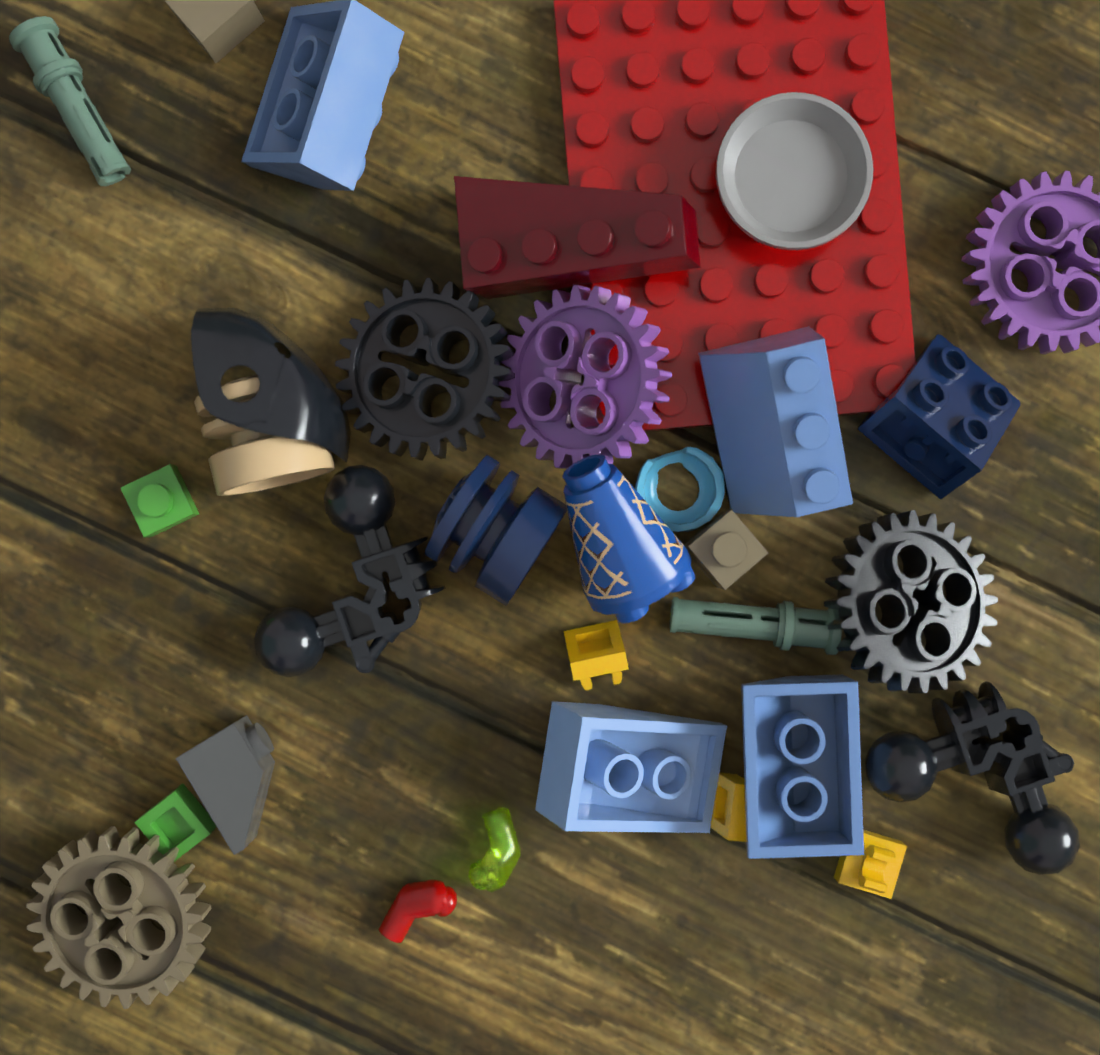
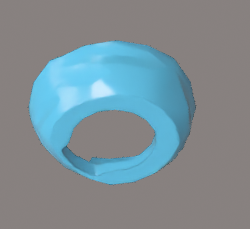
M685 447L682 450L666 453L652 460L647 459L639 471L635 485L637 492L669 529L675 532L693 531L709 522L721 508L725 495L723 471L712 456L695 447ZM681 463L687 471L694 475L698 482V498L686 510H670L662 505L657 496L656 488L659 478L657 472L668 464Z

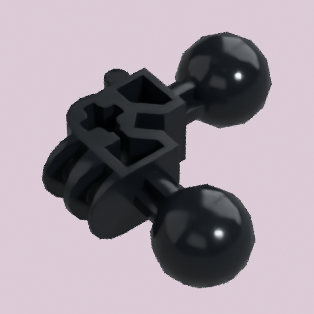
M364 465L344 468L337 472L327 484L324 495L325 512L332 524L344 533L352 534L355 537L362 558L353 561L352 566L358 582L369 586L366 596L353 592L338 597L332 602L333 610L315 616L304 609L293 606L277 608L267 614L257 626L254 646L255 653L261 664L273 674L284 677L301 676L314 669L321 660L325 647L342 641H346L347 647L351 648L357 670L361 673H369L375 667L376 659L389 642L393 643L401 632L412 627L418 619L422 606L421 599L446 589L444 585L430 586L426 572L438 564L433 559L421 560L417 549L419 544L429 539L428 536L393 547L386 523L391 518L395 506L394 489L387 477L375 468ZM383 572L388 573L391 591H395L398 599L408 597L411 602L403 612V619H397L394 612L384 613L382 610V606L389 599L388 591L390 590L386 578L382 575ZM374 639L369 646L368 641Z
M988 681L981 683L978 699L966 689L955 692L952 708L940 698L932 700V712L940 736L924 741L916 734L906 731H895L886 733L872 743L865 757L866 777L873 789L885 799L898 803L917 800L930 791L937 772L948 768L969 776L984 772L989 789L1008 795L1014 813L1011 814L1004 833L1005 846L1014 861L1024 870L1039 875L1059 873L1073 863L1080 848L1078 829L1064 811L1057 806L1047 803L1042 786L1055 782L1054 776L1072 771L1074 760L1070 755L1058 752L1043 740L1039 724L1029 712L1014 707H1007L992 683ZM1006 722L1010 725V730L1005 731L1007 729ZM1004 732V741L993 739L995 737L1000 736L999 733Z

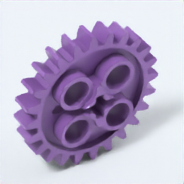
M1064 171L1058 175L1053 183L1047 172H1041L1033 178L1031 186L1024 178L1020 179L1010 187V194L1003 190L991 200L994 209L987 207L977 215L976 219L984 228H975L966 236V239L976 245L978 249L969 251L962 256V262L976 266V272L964 278L963 284L979 285L981 291L969 303L971 306L986 303L990 308L981 321L983 325L997 319L1003 323L998 335L1000 340L1018 332V349L1020 350L1032 347L1037 339L1040 354L1044 355L1055 351L1058 344L1065 354L1078 350L1080 342L1085 347L1100 342V282L1095 277L1086 273L1092 272L1100 277V192L1097 194L1091 192L1093 176H1086L1077 182L1074 187H1072L1070 171ZM1031 217L1037 218L1044 224L1047 232L1046 239H1041L1032 232L1030 227ZM1084 236L1091 238L1095 242L1098 250L1097 258L1090 256L1085 251L1083 246ZM1012 244L1016 250L1023 254L1018 255L1011 252L1010 245ZM1053 255L1055 258L1051 259L1048 256ZM1057 267L1059 269H1062L1063 271L1058 273L1057 271H1055V269ZM1013 268L1022 271L1027 277L1028 289L1026 292L1020 291L1012 283L1011 272ZM1066 287L1071 288L1078 295L1079 308L1077 311L1070 308L1065 302L1064 291Z
M573 285L571 294L556 289L552 291V304L540 300L534 302L537 319L526 316L518 318L520 325L525 331L522 337L508 335L507 340L516 351L514 356L501 363L511 368V371L515 373V378L499 382L500 386L511 388L512 394L510 401L501 402L500 405L501 408L516 410L517 414L511 419L508 427L509 429H526L520 444L522 447H537L536 458L538 460L554 459V467L568 468L585 457L600 454L605 456L608 464H613V456L624 459L632 457L629 441L637 444H647L649 439L642 428L644 423L660 425L662 420L651 409L654 402H669L670 397L657 390V382L665 381L672 377V372L657 369V361L668 355L669 349L651 345V342L658 336L661 329L650 324L642 325L648 311L637 306L629 308L630 297L618 293L611 295L610 289L594 286L591 291L590 288ZM593 329L595 330L594 335L590 333ZM567 335L569 339V345L567 352L563 356L561 352V343L563 341V338ZM616 344L618 360L611 369L608 362L609 353ZM582 374H584V382H583V383H581V376H582ZM555 390L556 404L551 411L549 398L552 391ZM603 401L605 417L603 422L599 424L596 418V410L599 403Z

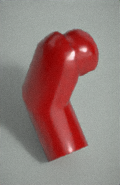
M430 879L408 883L400 889L378 930L385 938L396 943H402L415 918L430 917L436 914L440 917H445L451 914L457 905V894L452 887L445 886L441 880Z

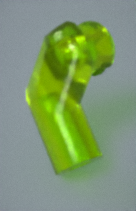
M508 807L498 808L483 815L491 846L483 859H479L476 863L471 864L468 874L472 886L478 890L486 889L489 892H493L505 886L521 856V849Z

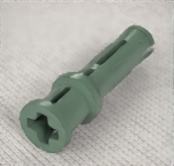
M46 16L26 20L12 30L9 35V42L16 52L23 54L33 71V84L36 90L45 97H50L53 104H55L63 122L87 160L97 183L100 186H109L126 178L125 174H130L131 168L112 139L113 137L88 97L81 83L83 80V69L76 59L69 58L58 38V25L51 17Z
M673 597L671 604L670 633L684 632L773 641L774 647H778L779 650L788 651L791 646L822 648L827 655H836L838 653L836 647L840 643L842 630H829L827 626L833 620L839 618L838 610L830 608L827 610L795 607L792 601H783L782 603H777L776 608L686 600Z

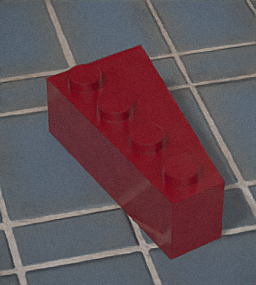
M454 176L463 289L486 299L701 268L696 210L682 195Z

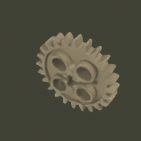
M110 826L100 836L91 830L77 842L71 840L61 848L58 854L54 855L42 866L45 872L32 883V887L38 894L27 903L26 908L39 915L27 925V930L43 933V938L32 949L34 952H50L53 958L45 965L44 970L46 972L58 968L65 972L61 979L60 987L65 988L74 981L81 984L79 999L84 1000L95 990L99 992L101 1007H106L116 995L119 996L120 1003L124 1009H128L138 996L145 1005H149L159 992L168 996L179 981L184 982L195 968L194 964L205 952L206 948L201 943L211 932V926L200 921L209 913L211 905L196 902L195 899L206 888L205 883L189 884L186 878L193 871L195 865L190 863L178 868L174 861L179 849L175 846L163 855L158 851L160 836L156 834L144 845L140 843L139 831L135 827L124 835L122 839H120L115 826ZM117 874L124 876L129 881L131 887L124 885ZM76 904L81 906L87 915L78 910ZM151 919L158 921L165 931L157 929L152 924ZM109 949L115 951L119 955L120 959L115 957Z

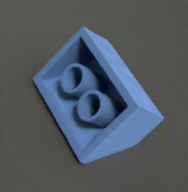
M336 0L291 7L241 162L250 167L322 190L354 191L356 182L365 169V154L373 129L377 126L382 116L381 104L389 79L399 63L398 51L404 31L356 0Z
M808 326L698 353L730 510L738 514L801 517L853 504L824 337Z
M845 675L786 676L741 684L748 859L864 855L858 681Z

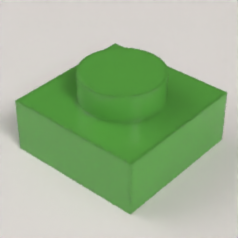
M169 464L121 487L122 493L144 538H151L199 515L177 465Z
M183 783L134 822L149 840L155 834L160 836L158 851L163 855L176 846L179 851L175 861L210 835L217 827L209 813Z

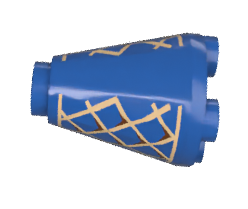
M597 454L585 457L565 470L563 473V479L566 483L564 496L583 592L593 611L605 615L615 614L618 622L630 623L643 617L648 612L650 604L669 593L681 591L693 583L695 574L691 567L692 558L688 549L614 464H608L604 455Z

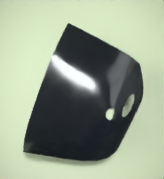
M238 308L198 309L195 312L191 328V346L197 388L205 409L214 417L238 427L272 436L316 443L327 448L347 463L351 429L347 412L342 408L344 401L323 371L304 350L265 318ZM274 343L285 345L290 350L291 357L285 358V355L279 353L277 347H274ZM235 366H246L256 372L260 381L259 391L256 396L242 403L228 399L221 389V379L228 369Z

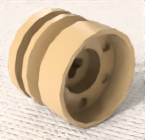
M251 375L230 381L221 386V389L228 399L242 403L256 396L259 391L260 381L258 375ZM197 396L194 400L197 415L214 417L205 409L200 396ZM220 419L204 424L201 428L204 438L215 440L230 439L232 444L231 447L215 453L208 459L217 496L239 495L276 488L318 477L335 469L331 451L316 443L259 433L229 424Z

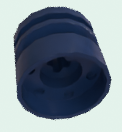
M486 455L473 471L459 481L447 498L435 519L433 534L426 547L425 555L437 562L454 542L460 547L448 570L457 574L476 556L484 563L478 574L475 587L507 606L567 512V506L539 487L533 490L519 505L511 498L520 475L511 470L497 489H494L490 484L498 471L500 462Z

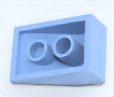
M552 701L535 810L564 831L710 833L727 725L602 704Z

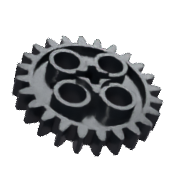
M426 278L422 291L419 293L416 286L409 280H405L402 287V297L399 298L388 288L382 289L385 305L378 308L373 303L366 301L364 306L370 318L366 323L359 319L351 318L349 322L358 332L356 339L343 338L339 342L343 347L351 351L350 358L335 361L336 367L349 373V378L338 382L336 389L347 394H353L342 405L343 410L350 414H360L353 425L354 428L363 433L373 429L369 442L382 447L389 441V452L401 457L409 446L411 457L423 461L429 446L435 457L445 459L448 442L462 452L466 451L467 444L464 435L470 432L484 439L486 436L479 422L484 417L491 421L499 422L500 416L491 407L493 401L504 402L510 401L511 398L499 388V382L515 378V373L500 365V362L514 356V351L508 345H496L506 336V329L500 323L489 325L496 315L495 312L488 305L477 309L479 298L471 291H467L460 298V289L450 281H448L440 293L438 284L431 278ZM417 324L418 335L415 341L409 346L401 347L399 341L403 330L410 325ZM468 340L470 348L466 358L459 363L450 364L449 352L452 346L459 341ZM388 352L421 366L432 364L443 373L468 378L469 385L462 388L426 373L417 375L404 366L383 362L381 356L383 353ZM398 375L400 381L399 390L391 399L384 400L382 397V386L390 377ZM449 392L451 397L449 409L442 416L433 417L431 413L432 401L438 394Z
M915 510L899 513L897 516L895 513L877 517V522L873 521L860 525L858 527L860 535L843 540L850 554L833 556L831 560L842 571L841 575L825 579L826 584L838 590L837 598L824 601L825 607L838 610L839 618L827 625L828 629L843 630L846 635L836 647L837 650H855L856 654L850 667L853 670L870 668L868 682H887L888 691L907 690L908 693H927L928 689H948V681L965 680L966 675L963 667L979 666L981 664L974 648L991 647L992 643L982 633L983 627L996 626L998 622L993 617L985 614V606L998 603V598L993 595L984 594L983 588L994 580V576L991 574L979 575L977 570L978 566L984 561L985 555L969 556L967 550L972 538L964 536L953 539L955 523L948 522L937 525V518L934 513L917 516ZM898 555L900 556L903 562L902 573L897 563ZM943 584H944V586H945V588H946V593H947L946 599H945V597H944V595H943V589H942ZM876 603L879 604L882 611L880 623L875 615ZM922 631L926 638L925 649L921 644Z

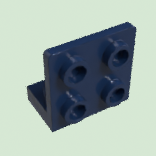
M938 334L928 343L900 386L880 403L873 412H870L857 429L941 500L982 471L1019 409L1020 402L1005 386L995 381L968 358L960 348L955 347L944 336Z

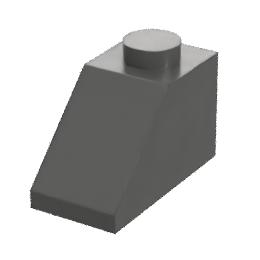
M248 716L234 722L176 758L234 855L244 850L257 837L275 761L270 754L273 752L274 747L269 735L259 723L252 724Z

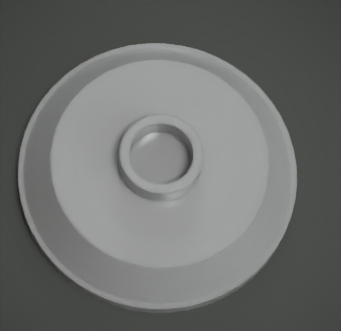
M781 93L764 98L751 105L737 117L728 129L721 143L716 162L718 193L732 221L754 240L764 245L784 250L814 248L842 234L852 225L863 210L869 198L873 181L872 154L867 138L860 126L849 113L834 102L808 93Z

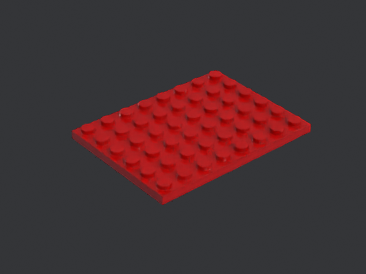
M553 0L568 186L682 195L696 210L701 268L580 285L590 288L591 291L594 286L610 289L611 295L618 293L630 297L629 308L637 306L648 311L642 325L650 324L661 329L658 336L651 342V345L669 349V354L657 361V369L672 372V377L665 381L657 382V390L665 393L670 398L669 402L653 403L651 410L662 421L660 425L644 423L642 425L643 430L649 432L713 426L698 353L808 326L825 338L838 416L873 412L880 403L900 386L916 362L885 0ZM799 92L814 94L828 99L843 108L862 129L870 146L873 159L871 191L857 219L835 239L823 245L804 250L773 248L754 240L744 233L727 214L721 202L716 183L718 152L725 134L732 123L754 103L781 93ZM593 329L590 333L594 335L595 330ZM616 344L609 353L608 362L611 369L618 360ZM603 401L599 403L596 410V418L599 424L603 422L605 417Z

